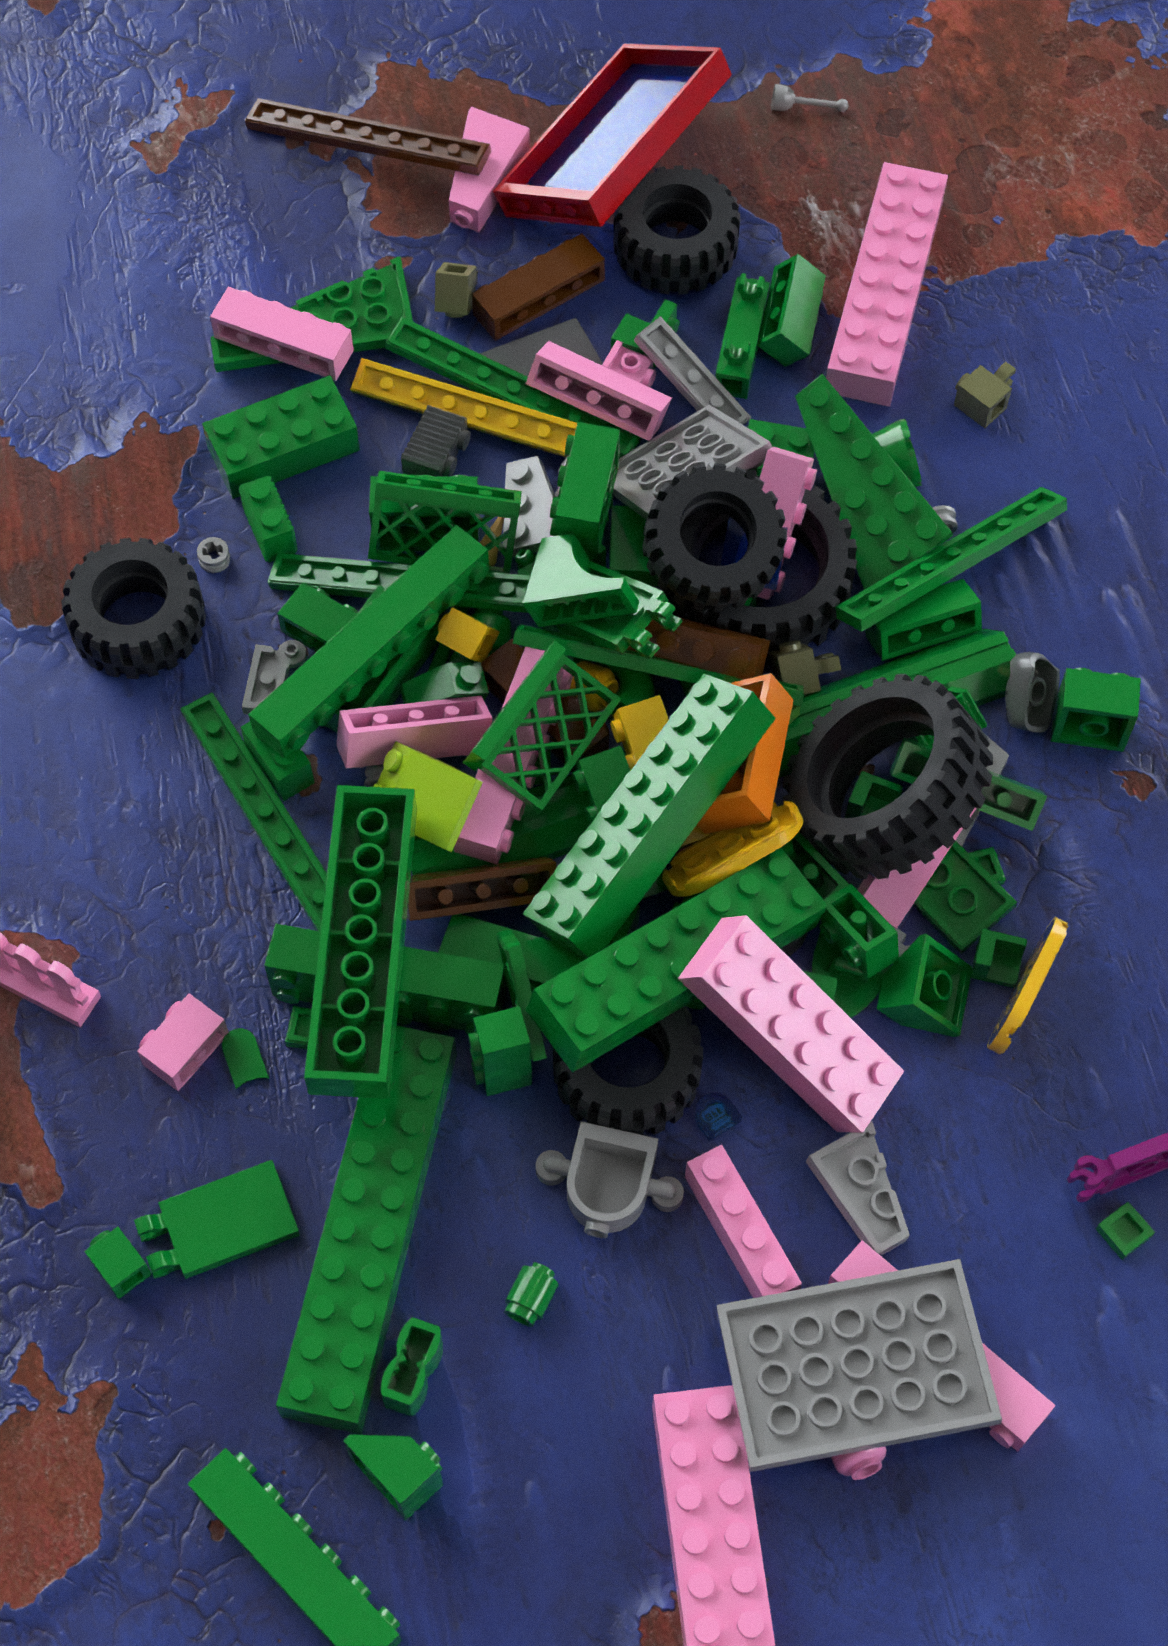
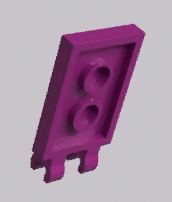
M1168 1132L1113 1153L1105 1160L1091 1155L1079 1158L1074 1166L1075 1170L1067 1178L1068 1183H1073L1076 1180L1085 1182L1083 1186L1086 1190L1078 1193L1077 1201L1086 1202L1095 1194H1105L1168 1169ZM1085 1167L1090 1168V1169H1092L1094 1172H1091V1171L1086 1170V1169H1084V1168H1085Z

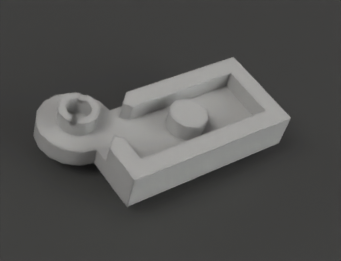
M288 640L283 642L278 650H274L271 646L255 645L242 703L243 714H249L288 678L290 668L299 667L305 662L307 652L304 644L297 640Z

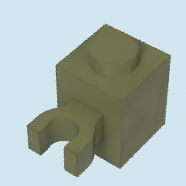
M444 262L435 272L436 312H444L446 316L452 318L468 315L473 308L472 293L476 291L478 280L476 266Z
M1004 362L994 374L981 365L971 374L965 373L955 386L957 393L954 406L983 428H986L1007 409L1012 391L1010 386L1013 383L1010 377L1015 374L1016 368Z
M799 640L779 644V650L769 652L774 677L779 681L802 685L804 687V695L821 691L819 674L841 670L838 655L829 652L814 657L813 649L804 643L800 644Z

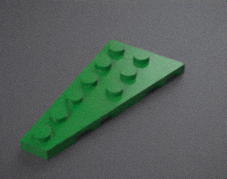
M401 256L390 260V265L379 270H375L373 267L364 271L362 277L351 282L340 281L296 300V305L290 307L300 312L311 313L315 317L331 323H340L346 328L351 329L353 352L386 348L385 342L401 317L413 322ZM214 336L210 337L216 372L284 363L216 339Z
M823 374L795 395L831 499L841 508L839 520L848 519L852 526L850 539H856V569L864 590L939 547L953 536L948 526Z

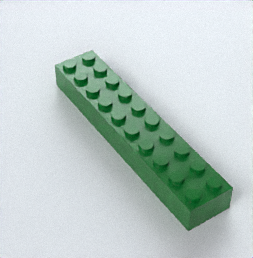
M396 1026L390 1098L358 1097L276 1403L277 1410L282 1418L362 1434L457 1056L455 1037Z

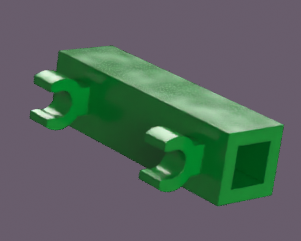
M744 273L736 279L715 377L733 397L747 399L758 351L757 344L768 299L770 282H766L762 276H759V279H747Z

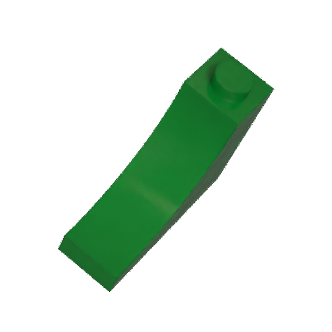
M569 533L541 539L522 604L537 626L544 627L637 613L639 600L624 577L605 578L588 573L589 556L575 534Z

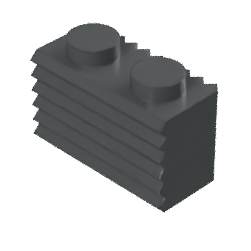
M427 405L418 426H416L410 441L407 443L404 453H402L403 474L453 476L457 466L456 456L459 450H466L471 437V432L467 430V418Z

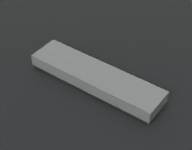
M661 316L636 335L634 342L697 411L707 405H711L742 425H745L750 420L751 416Z

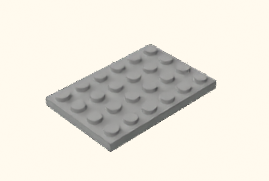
M960 1259L717 1305V1314L750 1472L999 1425L1002 1422Z

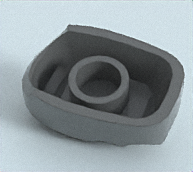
M1030 651L1015 655L1010 661V677L1005 690L1006 717L1013 728L1030 732H1044L1050 726L1058 695L1060 670L1043 654Z

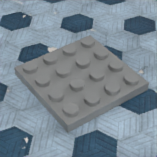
M707 405L619 458V468L613 496L647 520L652 503L657 499L660 489L666 483L671 484L674 476L680 472L685 471L689 475L694 466L702 464L706 466V470H712L715 463L726 464V471L734 472L736 467L746 471L755 469L764 463L768 449L773 447L769 440L711 405Z

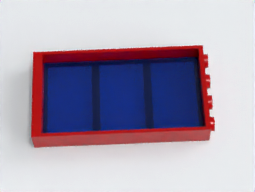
M623 44L493 190L505 216L602 227L731 77L732 73L721 47Z

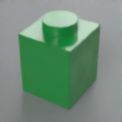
M118 1226L111 1232L106 1230L98 1234L90 1242V1247L84 1251L118 1299L152 1275L145 1261Z

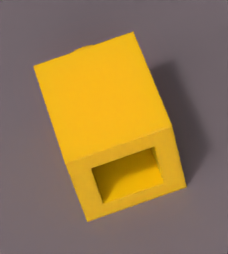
M451 608L450 612L445 614L438 625L439 633L435 640L471 660L482 662L487 658L500 632L462 611Z

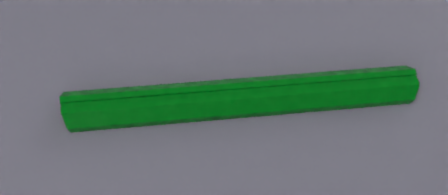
M982 629L981 631L820 687L821 691L804 695L802 706L800 707V715L788 726L778 778L791 774L792 770L787 766L790 756L798 754L800 747L797 742L803 734L807 736L815 727L812 722L818 715L824 717L833 709L830 704L838 698L844 701L852 696V689L860 685L864 689L873 686L874 679L885 677L890 682L894 681L896 674H907L913 681L916 675L926 676L932 683L938 681L946 689L951 686L967 689L977 707L1005 697V690L1010 677V661L1016 653L1010 647L1009 640L1004 631ZM572 775L566 776L539 814L525 804L520 821L514 819L511 831H514L510 850L508 853L502 852L498 863L545 856L555 859L569 853L580 835L589 826L585 814V807L589 805L584 792L580 794L577 792ZM543 784L527 791L540 800L545 793V787ZM415 835L411 869L413 875L494 864L454 851V848L452 852L447 851Z

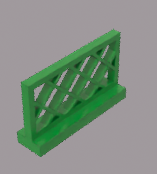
M379 470L375 490L368 559L413 565L421 556L415 553L411 545L425 536L434 546L438 541L430 532L444 522L452 529L456 525L451 520V517L462 511L469 512L476 521L464 531L470 535L481 527L491 540L484 547L490 551L496 546L505 557L503 568L490 566L489 572L510 574L522 491ZM382 500L398 502L405 512L390 522L381 511ZM423 506L433 507L441 516L427 527L415 514ZM495 516L510 518L509 529L498 537L495 536L486 524ZM410 517L420 529V532L406 541L395 526ZM381 520L385 526L379 530V523ZM388 531L391 532L400 544L393 551L376 549L377 539ZM507 539V546L505 548L501 542Z
M555 640L544 651L463 761L474 772L478 768L538 814L544 809L621 700L619 696L563 654L566 649ZM561 668L574 677L576 689L559 690L556 674ZM550 684L551 691H545ZM597 694L608 704L602 712L589 713L585 695ZM578 696L581 714L564 715L560 697ZM553 698L556 716L539 718L536 705L537 700ZM530 711L531 719H524ZM597 719L591 727L590 720ZM583 721L585 737L569 741L565 722ZM558 723L561 741L544 743L540 725ZM533 725L536 744L519 746L516 729L521 726ZM510 739L511 747H504ZM570 747H577L575 751L571 754ZM563 748L565 765L560 768L549 769L545 750ZM538 751L541 770L523 771L520 752ZM512 753L516 772L503 773L492 764L497 755ZM550 775H557L551 783ZM543 776L545 793L540 800L527 791L525 778Z

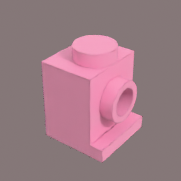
M616 340L602 366L650 388L656 377L653 362L648 356L623 347V342Z

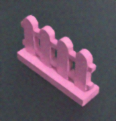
M0 933V987L81 1028L101 998L99 990L81 982L64 964L58 961H53L50 964L42 960L40 955L29 946L20 944L16 947L9 943L7 938Z

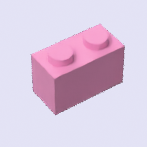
M188 993L182 1001L175 1002L169 1008L165 1020L156 1030L149 1031L143 1037L137 1052L142 1064L179 1091L221 1044L228 1033L225 1020Z

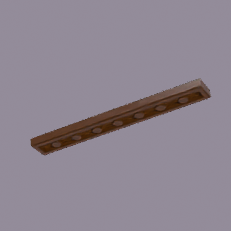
M257 98L245 119L246 127L250 130L478 176L491 154L489 143Z

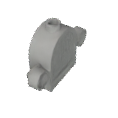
M581 1121L571 1160H567L563 1154L555 1150L543 1152L536 1160V1175L543 1184L557 1185L567 1177V1201L570 1211L576 1220L585 1226L584 1232L597 1238H607L608 1233L618 1232L632 1225L641 1215L648 1196H651L652 1202L657 1209L664 1212H672L680 1207L684 1195L683 1186L676 1178L666 1176L658 1180L651 1179L659 1139Z

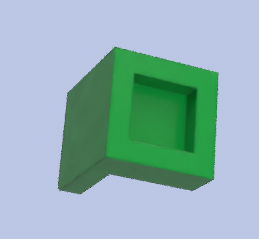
M861 771L849 799L845 818L864 816L887 806L902 795L903 786Z
M982 929L975 951L971 978L1011 988L1015 987L1027 939Z

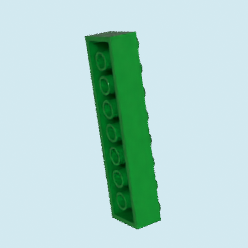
M703 674L698 682L693 685L689 694L676 711L672 713L667 723L648 745L646 751L631 771L626 774L624 780L602 806L600 812L585 832L580 835L576 844L556 867L554 873L524 911L523 915L548 939L585 959L603 950L776 719L756 694L751 690L707 674Z
M337 785L304 1073L309 1095L390 1098L417 817L415 789Z
M779 848L536 987L533 990L526 1011L573 1073L697 999L678 977L722 918L747 915L781 949L816 928L828 905L784 850Z

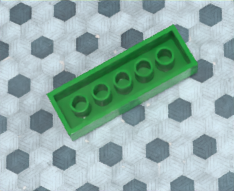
M275 923L264 968L272 995L276 996L280 1001L291 1004L298 1003L299 1001L313 1002L320 931ZM404 946L397 1023L410 1024L412 1021L426 1023L430 1028L439 1031H447L450 1028L465 1030L469 1034L474 1032V1017L504 1009L507 995L505 964Z

